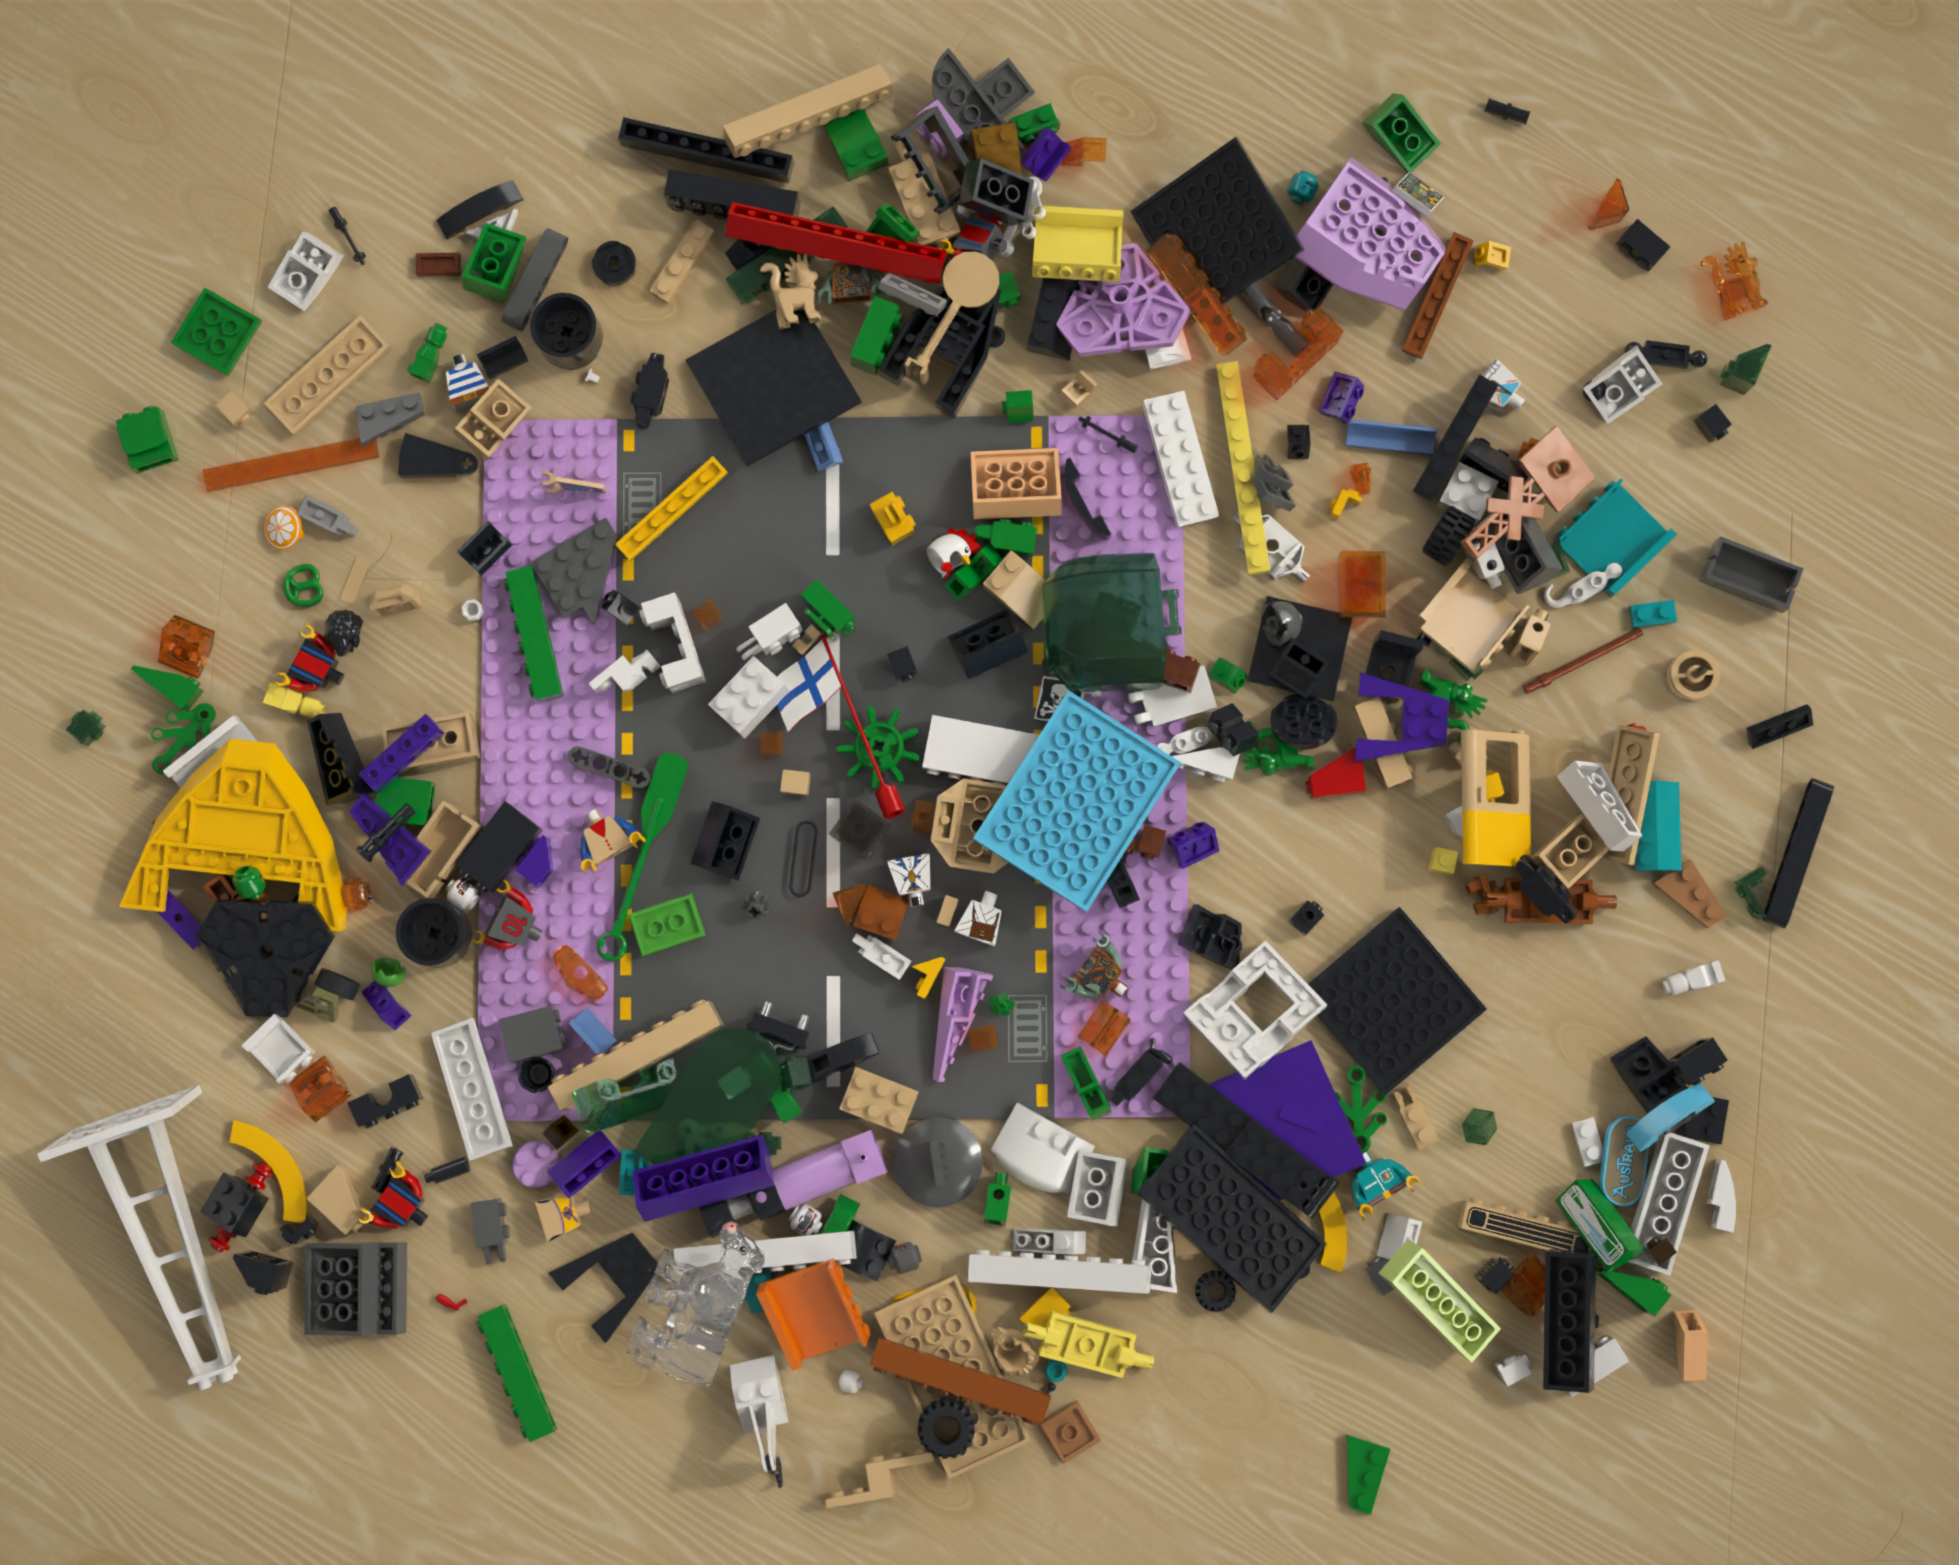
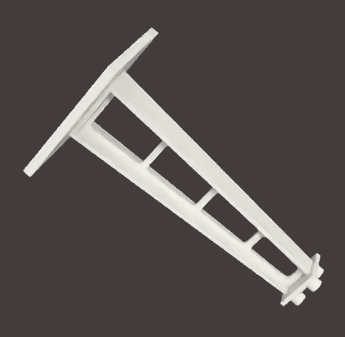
M200 1085L72 1129L37 1154L40 1162L68 1152L88 1147L193 1373L188 1379V1384L196 1383L199 1391L212 1386V1382L217 1380L216 1375H218L220 1383L233 1379V1375L238 1373L236 1364L241 1357L240 1354L232 1357L163 1119L175 1115L202 1094ZM147 1129L150 1132L165 1185L142 1195L130 1197L106 1144L112 1140ZM167 1194L173 1207L184 1248L177 1252L157 1257L154 1254L134 1206L135 1204ZM182 1257H187L202 1302L200 1308L186 1313H182L179 1310L161 1269L162 1264ZM200 1315L206 1316L218 1354L217 1359L209 1362L202 1361L187 1328L186 1320Z

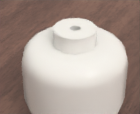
M845 1370L841 1373L839 1378L841 1391L851 1394L857 1393L858 1388H862L863 1385L860 1373L852 1370Z

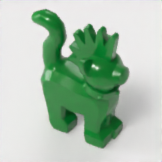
M1425 669L1421 677L1420 684L1431 690V695L1447 699L1448 705L1449 702L1455 703L1454 714L1460 711L1461 717H1463L1465 711L1472 718L1471 711L1480 715L1481 713L1477 708L1485 709V706L1480 702L1486 703L1488 700L1473 695V687L1470 684L1466 683L1458 686L1456 682L1451 683L1447 680L1434 678L1427 669ZM1448 717V728L1470 730L1468 724L1463 720ZM1461 733L1458 736L1459 741H1461Z
M1271 728L1260 729L1257 741L1267 737L1273 738L1276 752L1272 753L1267 743L1264 747L1258 744V749H1250L1253 753H1244V756L1251 759H1244L1242 761L1245 764H1250L1245 766L1244 770L1260 768L1265 776L1272 775L1275 770L1281 772L1282 769L1287 770L1297 766H1304L1310 770L1314 768L1313 756L1298 754V749L1281 743L1274 736Z

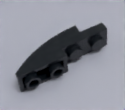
M867 1033L805 1058L804 1062L788 1069L796 1090L800 1091L836 1072H843L880 1054L872 1033Z

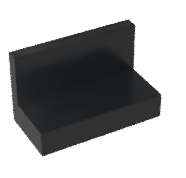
M516 336L476 354L489 379L529 362Z

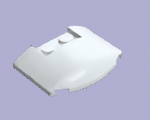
M1017 1102L991 1150L993 1154L995 1153L1004 1169L1021 1182L1046 1192L1069 1193L1073 1186L1079 1150L1092 1152L1095 1145Z

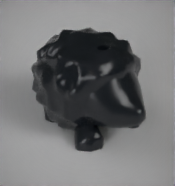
M333 611L325 621L324 640L326 644H330L340 657L344 656L348 651L353 652L354 647L357 648L360 642L359 635L363 619L353 611Z

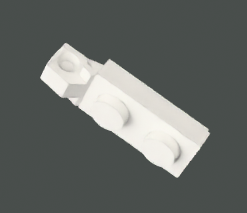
M856 933L852 939L854 943L861 947L858 952L863 957L899 980L912 962L870 935L865 939Z

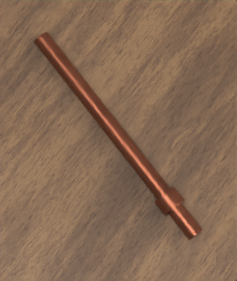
M1639 627L1548 674L1545 672L1537 676L1536 680L1523 686L1524 692L1528 694L1540 687L1544 688L1550 685L1551 681L1642 636V629Z

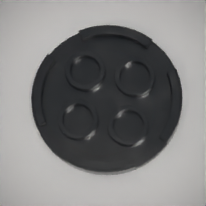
M1294 694L1285 697L1282 702L1272 709L1270 727L1274 736L1281 743L1296 749H1314L1332 739L1337 729V715L1331 704L1328 705L1315 695L1309 694L1305 698L1300 694Z

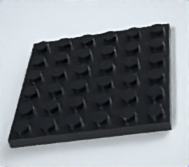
M1234 137L1130 211L1181 299L1189 307L1190 314L1195 322H1199L1203 318L1191 301L1206 288L1210 287L1222 305H1224L1305 250L1238 137Z
M1401 907L1393 911L1308 983L1327 1004V1007L1317 1015L1318 1018L1356 1063L1364 1069L1367 1076L1385 1096L1487 1010Z

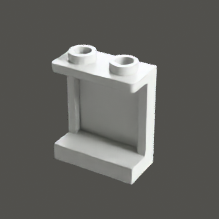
M273 1014L241 1045L276 1078L278 1084L290 1083L297 1076L295 1072L301 1066L303 1068L308 1066L313 1061L312 1056L316 1053L277 1014Z

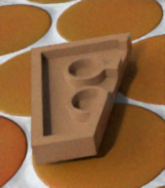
M1692 860L1682 864V871H1671L1652 883L1706 928L1727 917Z

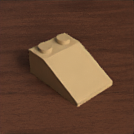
M1012 550L983 583V589L1033 630L1062 597Z

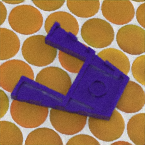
M1360 673L1359 696L1403 699L1401 741L1356 739L1355 762L1446 745L1447 699Z

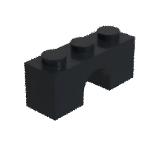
M408 1074L389 1083L392 1097L386 1105L378 1104L373 1093H367L348 1102L357 1126H365L366 1129L378 1125L377 1120L386 1117L388 1120L399 1115L398 1110L406 1107L407 1110L417 1107L419 1105L418 1101L424 1098L414 1075Z

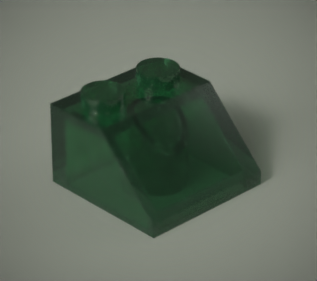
M1765 344L1739 354L1734 360L1730 359L1720 373L1722 378L1720 385L1745 395L1756 384L1772 345Z

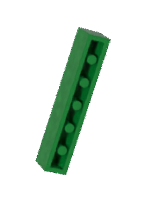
M532 566L506 571V578L503 579L506 592L510 591L511 600H508L511 613L515 612L516 621H513L516 634L520 633L522 641L518 642L521 655H525L526 663L523 664L526 676H530L531 684L528 685L531 698L535 697V700L542 702L564 696L535 570Z
M504 1304L477 1316L479 1319L477 1321L478 1329L487 1338V1342H485L487 1351L490 1355H494L496 1363H494L495 1370L499 1376L502 1375L505 1382L502 1384L507 1397L510 1396L513 1405H511L514 1416L516 1418L519 1417L521 1421L520 1431L524 1439L528 1438V1441L532 1442L555 1432L558 1428L507 1305Z

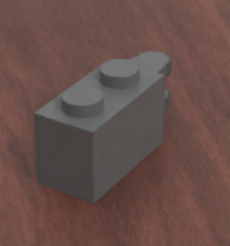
M502 1198L472 1202L476 1248L484 1247L486 1264H492L491 1246L497 1245L500 1262H506L505 1243H507L510 1233L508 1225L504 1223V1216H507L505 1202L502 1203Z

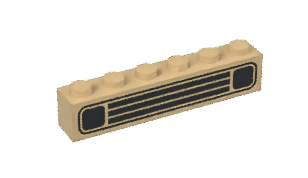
M1473 1198L1470 1199V1202H1463L1458 1223L1459 1228L1544 1250L1558 1249L1592 1252L1578 1232L1571 1228V1223L1558 1220L1556 1225L1549 1223L1550 1218L1536 1215V1219L1527 1217L1528 1212L1514 1209V1213L1506 1212V1207L1492 1204V1208L1483 1206L1484 1201Z

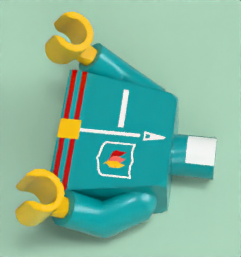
M1366 1151L1362 1153L1366 1164L1362 1165V1169L1354 1174L1352 1198L1359 1209L1361 1219L1365 1221V1212L1371 1213V1216L1374 1217L1372 1207L1407 1186L1411 1192H1415L1412 1184L1417 1182L1422 1186V1183L1418 1177L1413 1176L1402 1164L1392 1159L1384 1160L1383 1158L1373 1161Z

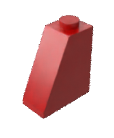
M1356 747L1308 777L1309 781H1305L1307 794H1311V799L1364 793L1366 791L1363 762H1355Z

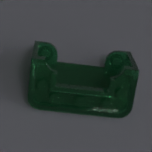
M673 1058L639 1071L641 1078L638 1083L633 1085V1090L620 1093L619 1087L614 1080L603 1079L571 1092L583 1128L587 1132L594 1133L660 1111L677 1075Z

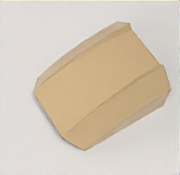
M407 583L382 590L378 589L369 604L370 611L378 617L422 607L418 590Z

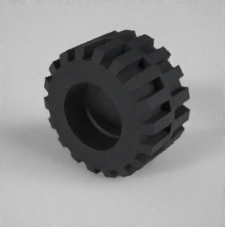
M1450 506L1427 539L1422 553L1447 566L1461 548V541L1472 530L1475 519L1456 507Z
M940 1398L938 1401L934 1400L929 1406L924 1408L919 1417L917 1432L920 1443L928 1453L931 1452L937 1458L938 1456L942 1457V1459H947V1457L955 1458L960 1453L962 1455L966 1448L970 1447L971 1441L974 1438V1419L968 1407H965L960 1401L957 1402L952 1398L950 1400ZM941 1416H951L958 1421L960 1431L953 1440L943 1441L934 1435L933 1423Z

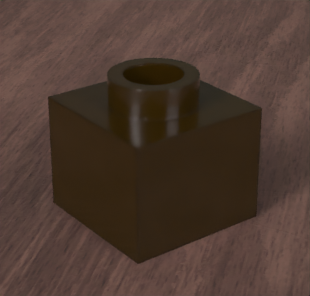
M563 1115L553 1122L542 1134L558 1150L570 1141L579 1130Z
M1656 1236L1646 1243L1648 1247L1645 1253L1656 1266L1662 1265L1677 1253L1665 1237L1658 1238Z

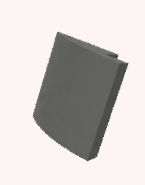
M407 1242L306 1243L304 1335L366 1336L406 1333Z

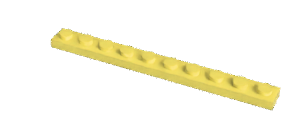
M1238 361L1216 364L1248 575L1270 572L1260 500L1253 485L1254 462Z

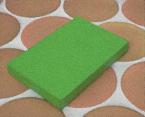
M692 893L628 914L642 957L706 936Z

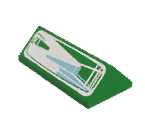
M1576 1179L1555 1200L1592 1252H1596L1597 1260L1607 1273L1646 1251L1593 1179Z

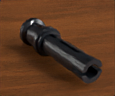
M405 803L378 832H372L370 838L362 846H358L356 850L364 859L371 862L373 860L372 857L381 848L385 849L387 847V841L416 814V811L408 803ZM402 816V819L391 830H389V828Z

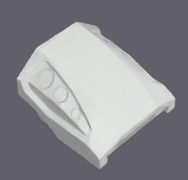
M1183 328L1173 347L1145 349L1150 370L1191 361Z

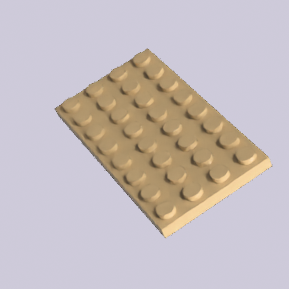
M956 1274L874 1312L886 1339L1003 1378ZM909 1378L908 1381H905L920 1415L924 1408L929 1406L932 1401H938L940 1398L948 1400L952 1398L968 1407L973 1416L975 1429L970 1447H967L962 1455L960 1453L955 1458L947 1457V1459H942L939 1456L949 1479L1031 1442V1438L1020 1416L1016 1415L1015 1418L1003 1415V1410L994 1408L993 1411L982 1408L979 1402L972 1401V1404L959 1400V1395L951 1393V1396H946L937 1392L938 1388L932 1386L929 1389L916 1385L917 1381ZM941 1416L933 1423V1433L940 1440L950 1441L959 1434L960 1426L954 1417Z

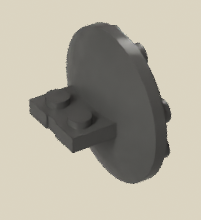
M931 1117L916 1122L902 1134L894 1150L893 1169L899 1186L911 1199L925 1206L946 1207L960 1202L975 1188L982 1172V1152L977 1139L967 1127L950 1118Z

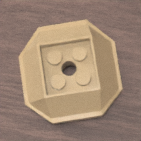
M963 778L937 797L931 842L949 867L994 874L1008 863L972 840L977 833L972 829L973 823L975 821H985L1007 785Z

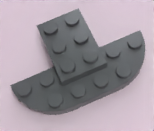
M948 48L938 59L932 75V92L935 101L939 100L962 130L964 141L971 150L969 134L971 130L1007 124L1003 118L1035 93L1009 57L976 83ZM1018 138L1020 158H1022L1027 149Z

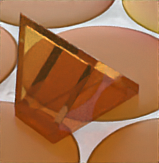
M865 883L832 893L847 926H851L868 885Z

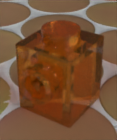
M916 799L910 827L914 828L913 832L924 835L927 834V831L932 832L936 804Z

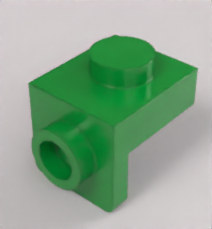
M1219 657L1208 674L1211 679L1228 687L1235 694L1244 685L1247 675L1240 667Z

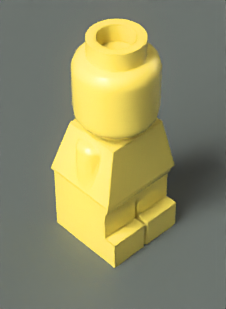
M272 683L269 684L263 701L266 705L292 714L298 712L300 715L308 718L324 714L325 706L321 705L319 700L311 697L303 698L302 693Z

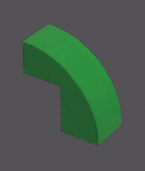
M989 544L976 554L969 565L955 572L944 587L959 602L989 577L1003 558Z

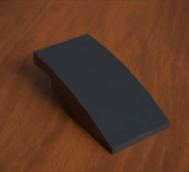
M1647 1036L1610 1057V1061L1647 1114L1669 1098L1688 1089L1674 1073L1675 1067ZM1702 1111L1698 1114H1695V1112L1691 1113L1663 1133L1667 1135L1700 1115Z

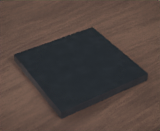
M1267 596L1265 605L1284 601L1293 605L1301 613L1303 622L1300 634L1295 640L1330 661L1310 694L1317 696L1319 699L1333 702L1353 616ZM1265 618L1261 619L1247 682L1297 693L1269 675L1288 644L1282 646L1272 645L1263 631L1262 626H1267Z

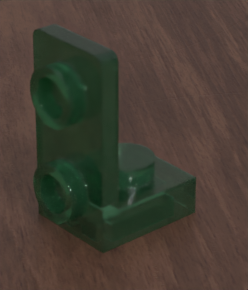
M1763 867L1757 868L1734 881L1737 894L1740 898L1745 899L1748 904L1747 910L1753 918L1756 917L1757 920L1765 918L1766 915L1748 885L1753 888L1763 882L1761 878L1767 875Z

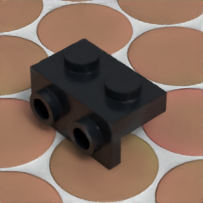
M487 521L462 545L457 553L482 576L512 544Z

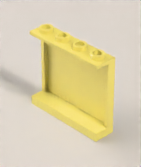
M1042 206L1046 210V215L1040 220L1036 219L1035 222L1037 233L1034 238L1032 277L1120 282L1123 210Z

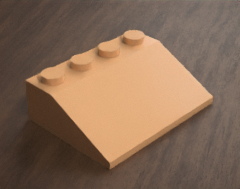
M1058 448L971 452L974 519L1062 516Z

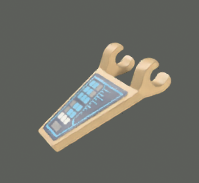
M549 471L542 472L543 476H550L547 482H541L544 487H550L555 484L554 489H546L550 494H555L562 490L606 493L607 490L604 484L556 477Z

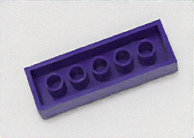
M762 1135L633 1171L636 1208L644 1222L774 1186L770 1150Z

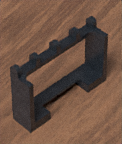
M938 106L924 110L893 134L891 139L892 141L895 140V142L901 141L908 151L904 154L905 159L911 157L919 170L915 176L917 178H924L930 189L926 194L928 198L934 195L938 205L933 210L939 215L959 200L966 163L970 161ZM923 122L930 134L938 133L957 166L953 173L961 187L946 199L908 136L911 131Z

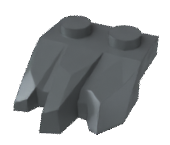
M1257 454L1253 476V485L1257 491V497L1264 503L1268 502L1278 509L1282 508L1290 512L1296 506L1288 492L1294 485L1281 465L1275 466L1269 456L1265 454L1262 458Z

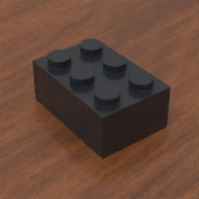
M979 158L966 163L958 205L1008 225H1017L1027 221L1034 180Z

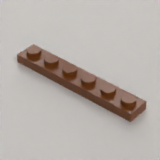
M1456 232L1452 234L1401 351L1419 359L1423 358L1474 240Z

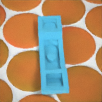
M1701 1083L1657 1106L1636 1123L1626 1135L1639 1152H1642L1658 1141L1660 1134L1691 1113L1695 1112V1114H1698L1715 1101Z

